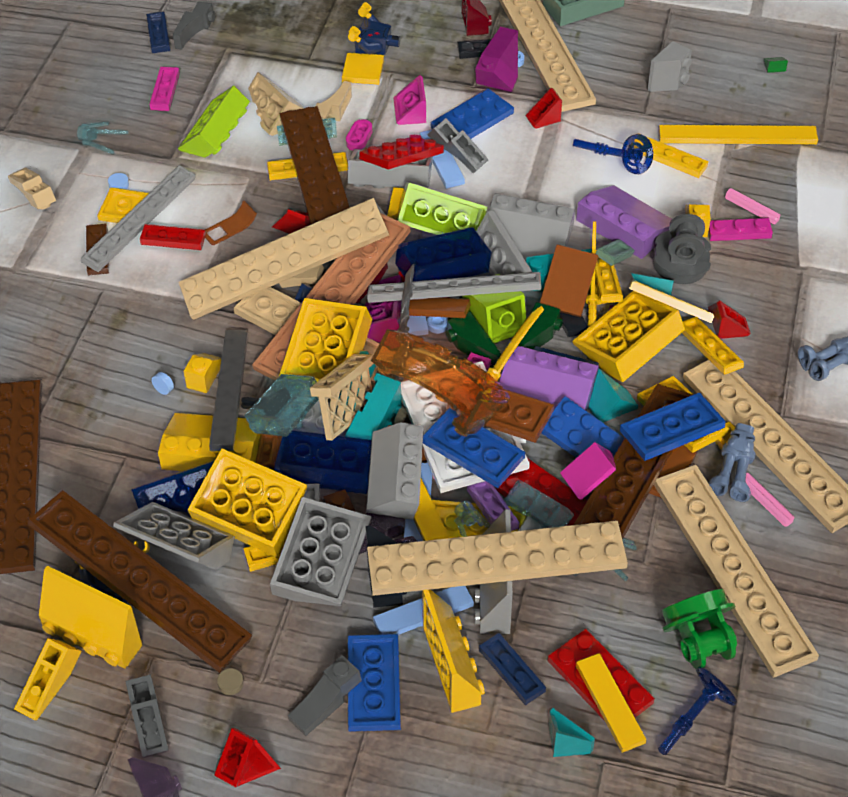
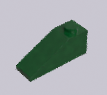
M536 302L532 312L540 306L544 308V311L528 330L518 346L534 350L535 346L541 347L553 339L555 332L560 331L563 319L560 318L561 309Z
M468 312L465 318L447 320V330L445 333L450 343L453 342L458 350L467 355H470L472 352L491 359L490 367L493 368L501 353L473 314Z

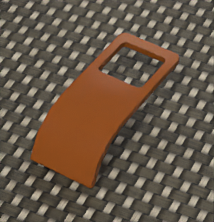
M243 201L241 207L231 217L205 229V238L211 245H216L249 227L257 213L246 201ZM221 227L227 235L214 241L207 232Z

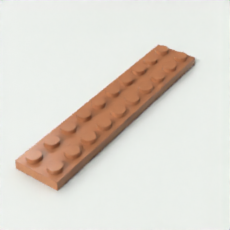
M380 213L389 236L338 257L306 298L354 305L411 232L410 226ZM303 301L252 364L255 371L287 386L293 383L280 379L279 374Z

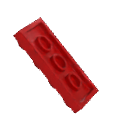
M414 134L410 135L409 138L396 139L395 142H384L381 146H370L367 150L359 152V159L389 170L442 154L444 152V145L436 143L435 140H426L421 138L420 135Z
M528 459L530 463L529 469L510 474L499 488H496L501 495L518 507H526V513L547 528L574 525L588 501L585 498L580 500L571 488L530 459Z
M584 629L548 655L547 661L603 720V716L576 668V662L599 653L635 718L654 704L655 698L587 629Z

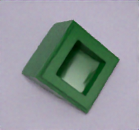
M783 57L764 58L763 60L767 73L785 72L787 69L788 61Z

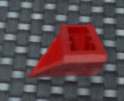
M551 87L525 116L536 129L560 122L562 99L554 88Z
M288 209L287 213L272 228L291 234L311 224L307 212Z
M719 300L717 303L707 307L708 311L714 314L712 323L715 333L720 339L745 337L751 334L746 318Z
M233 727L231 728L214 776L234 787H238L281 768L255 738Z

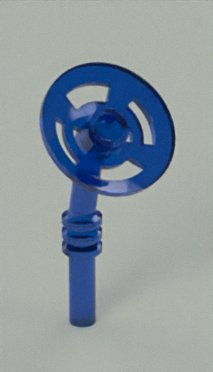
M634 134L628 137L622 149L608 147V144L604 146V143L600 145L599 142L595 144L579 139H574L573 141L574 147L591 150L595 154L599 152V155L603 153V156L607 154L622 157L624 167L632 174L645 173L653 161L652 144L642 134ZM635 139L640 140L644 145L642 146L640 143L634 142ZM643 152H646V160L642 164ZM629 165L636 166L637 169H632Z
M699 666L696 669L698 678L704 686L702 694L686 714L680 715L673 724V730L658 748V751L663 755H667L679 738L687 734L693 726L694 719L709 701L713 702L715 699H718L732 706L737 704V699L732 692L705 668Z

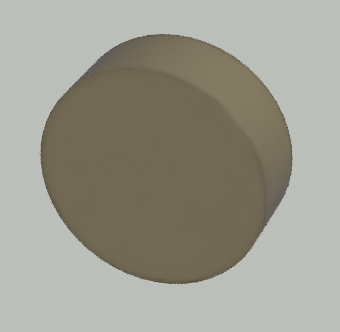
M401 407L399 409L394 424L400 422L409 423L410 418L405 408Z
M225 669L217 678L218 688L225 695H235L243 688V677L237 669Z

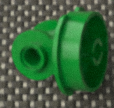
M717 589L689 597L662 610L666 626L662 628L663 631L670 632L679 629L682 637L680 646L683 656L695 669L704 668L706 658L712 654H720L726 660L733 659L736 655L737 638L735 632L723 617V613L734 609L736 606L735 603L728 602L724 589ZM708 620L711 629L697 633L693 624Z

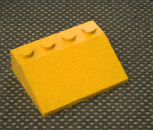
M632 291L622 299V302L616 304L572 342L592 361L598 362L599 367L605 373L624 382L681 334L685 328L679 310L641 293Z
M304 298L279 374L280 379L310 388L353 354H360L364 349L372 322V317L367 307Z
M174 413L162 435L158 450L161 470L209 472L220 452L210 451L209 447L213 416ZM238 418L234 451L229 452L256 463L264 420Z
M221 449L191 502L188 512L192 519L229 533L241 542L278 557L286 542L307 485L225 449Z
M49 566L45 567L39 608L42 629L49 635L54 636L56 634L62 637L66 643L72 646L76 644L82 647L92 656L98 655L104 658L112 666L118 665L126 669L142 647L132 607Z
M431 589L422 590L423 629L451 713L480 706L481 695L485 694L484 686L481 679H476L475 673L477 668L473 657L469 658L468 656L469 644L466 636H461L460 630H462L460 618L458 615L454 616L452 607Z

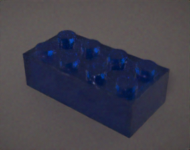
M471 227L401 243L398 245L395 264L404 277L414 264L412 282L466 278L489 272L492 252L475 229Z
M284 429L274 466L275 471L304 484H320L321 489L338 491L345 489L346 492L367 494L372 440L337 436L334 440H326L325 434Z

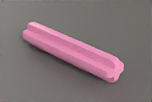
M732 188L726 192L725 198L760 218H769L770 223L773 225L779 221L781 215Z
M746 472V483L750 488L751 495L783 526L787 527L792 524L794 516L750 473Z

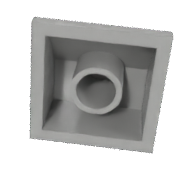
M672 41L651 60L648 91L677 90L683 84H686L690 77L688 73L692 63V50Z

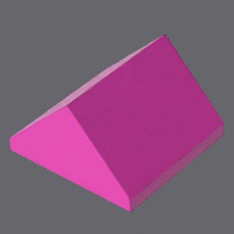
M419 75L393 97L396 123L399 125L426 123L423 77Z
M594 442L562 470L560 474L575 495L582 500L616 470L612 453Z

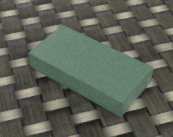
M618 239L598 248L596 255L613 266L631 257L635 250Z

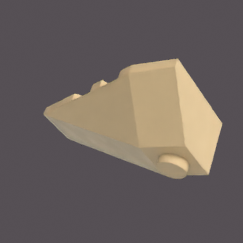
M257 72L248 89L253 103L257 105L256 113L261 117V127L269 135L274 136L284 132L279 113L304 109V107L261 73Z

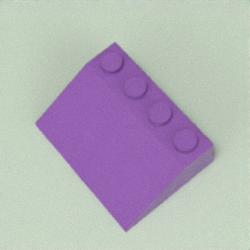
M613 185L592 191L578 202L576 220L592 230L593 221H596L597 233L612 242L620 239L635 250L633 253L635 256L643 259L657 246L655 244L656 238L660 234L669 231V224L672 218Z
M517 346L503 368L498 387L553 404L554 409L566 396L586 411L599 366Z

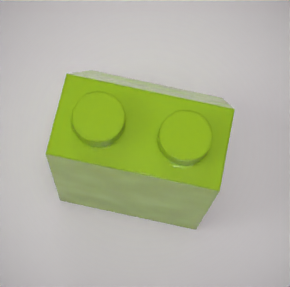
M521 291L462 296L463 299H470L471 306L468 312L473 314L493 343L514 337L526 321L525 296Z

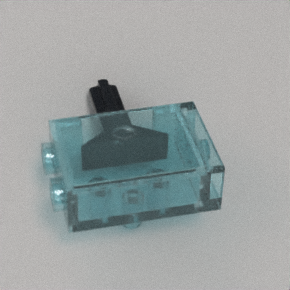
M281 374L261 398L243 397L241 399V407L243 409H250L245 415L250 429L257 434L283 436L284 438L289 437L294 428L300 430L303 427L301 421L305 419V415L319 400V397H311L310 387L317 383L314 376Z

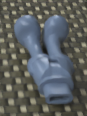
M848 336L832 340L830 346L819 352H815L808 345L798 349L799 362L805 371L810 370V377L816 381L824 380L828 377L829 371L841 364L848 365ZM832 356H835L834 358H832L831 360H829V361H827V362L824 361V360H826V359H828V358H830V357H832Z
M737 423L735 430L731 431L727 443L723 445L721 454L724 457L722 468L717 476L708 481L716 496L726 494L734 462L737 461L738 465L734 481L731 485L730 497L739 502H746L750 499L751 491L746 483V472L748 465L754 461L756 455L754 451V427Z

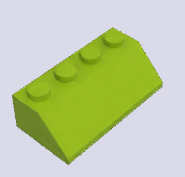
M233 85L211 100L178 149L182 152L204 158L210 154H217L222 148L221 143L225 142L231 135L229 131L238 125V118H241L247 112L246 107L250 101Z
M406 182L400 201L397 221L412 228L473 246L471 240L483 220L488 207Z

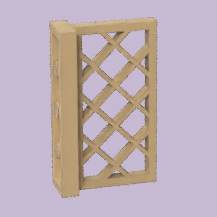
M353 354L310 387L311 397H319L326 440H334L351 425L357 411L362 412L366 405L364 397L367 391L372 393L369 367L375 363L373 355Z

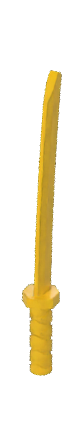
M593 221L592 254H596V221ZM595 270L591 281V294L586 299L589 308L588 328L596 322L597 304H599V296L595 295Z
M542 306L529 315L494 367L488 369L486 380L483 382L477 396H475V401L481 403L490 386L493 385L494 381H498L501 376L500 372L544 311Z

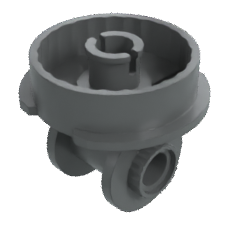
M693 214L678 215L671 220L669 231L660 234L656 238L655 244L657 246L653 264L655 270L663 278L674 280V283L691 284L702 279L706 272L710 270L709 251L711 250V244L703 237L705 223L700 217Z

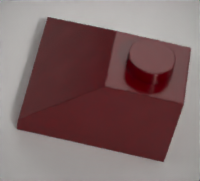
M462 0L461 13L466 35L489 34L492 18L491 15H488L483 3L480 0Z

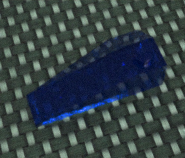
M216 459L132 489L138 509L154 502L173 511L188 512L191 502Z

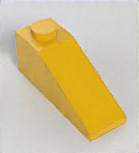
M47 638L14 710L33 720H38L71 675L82 651L63 641Z

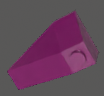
M500 26L482 53L475 68L476 84L509 92L513 91L518 79V30Z
M401 275L383 279L378 284L402 283ZM402 300L366 302L364 307H367L372 317L367 338L383 345L395 344L396 339L393 336L399 329Z

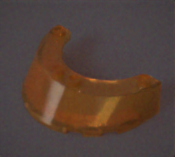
M387 329L371 362L378 366L377 370L385 375L391 373L408 379L436 394L435 397L438 400L448 403L451 406L450 408L456 411L458 415L452 421V425L455 427L454 430L458 434L467 437L468 434L477 433L507 405L510 397L507 392L502 391L503 386L466 358L463 360L457 359V356L450 355L451 350L437 343L433 345L423 341L422 337Z

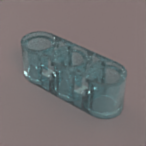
M517 480L504 498V501L510 507L526 517H531L546 528L567 526L574 517V514L567 507L520 480Z

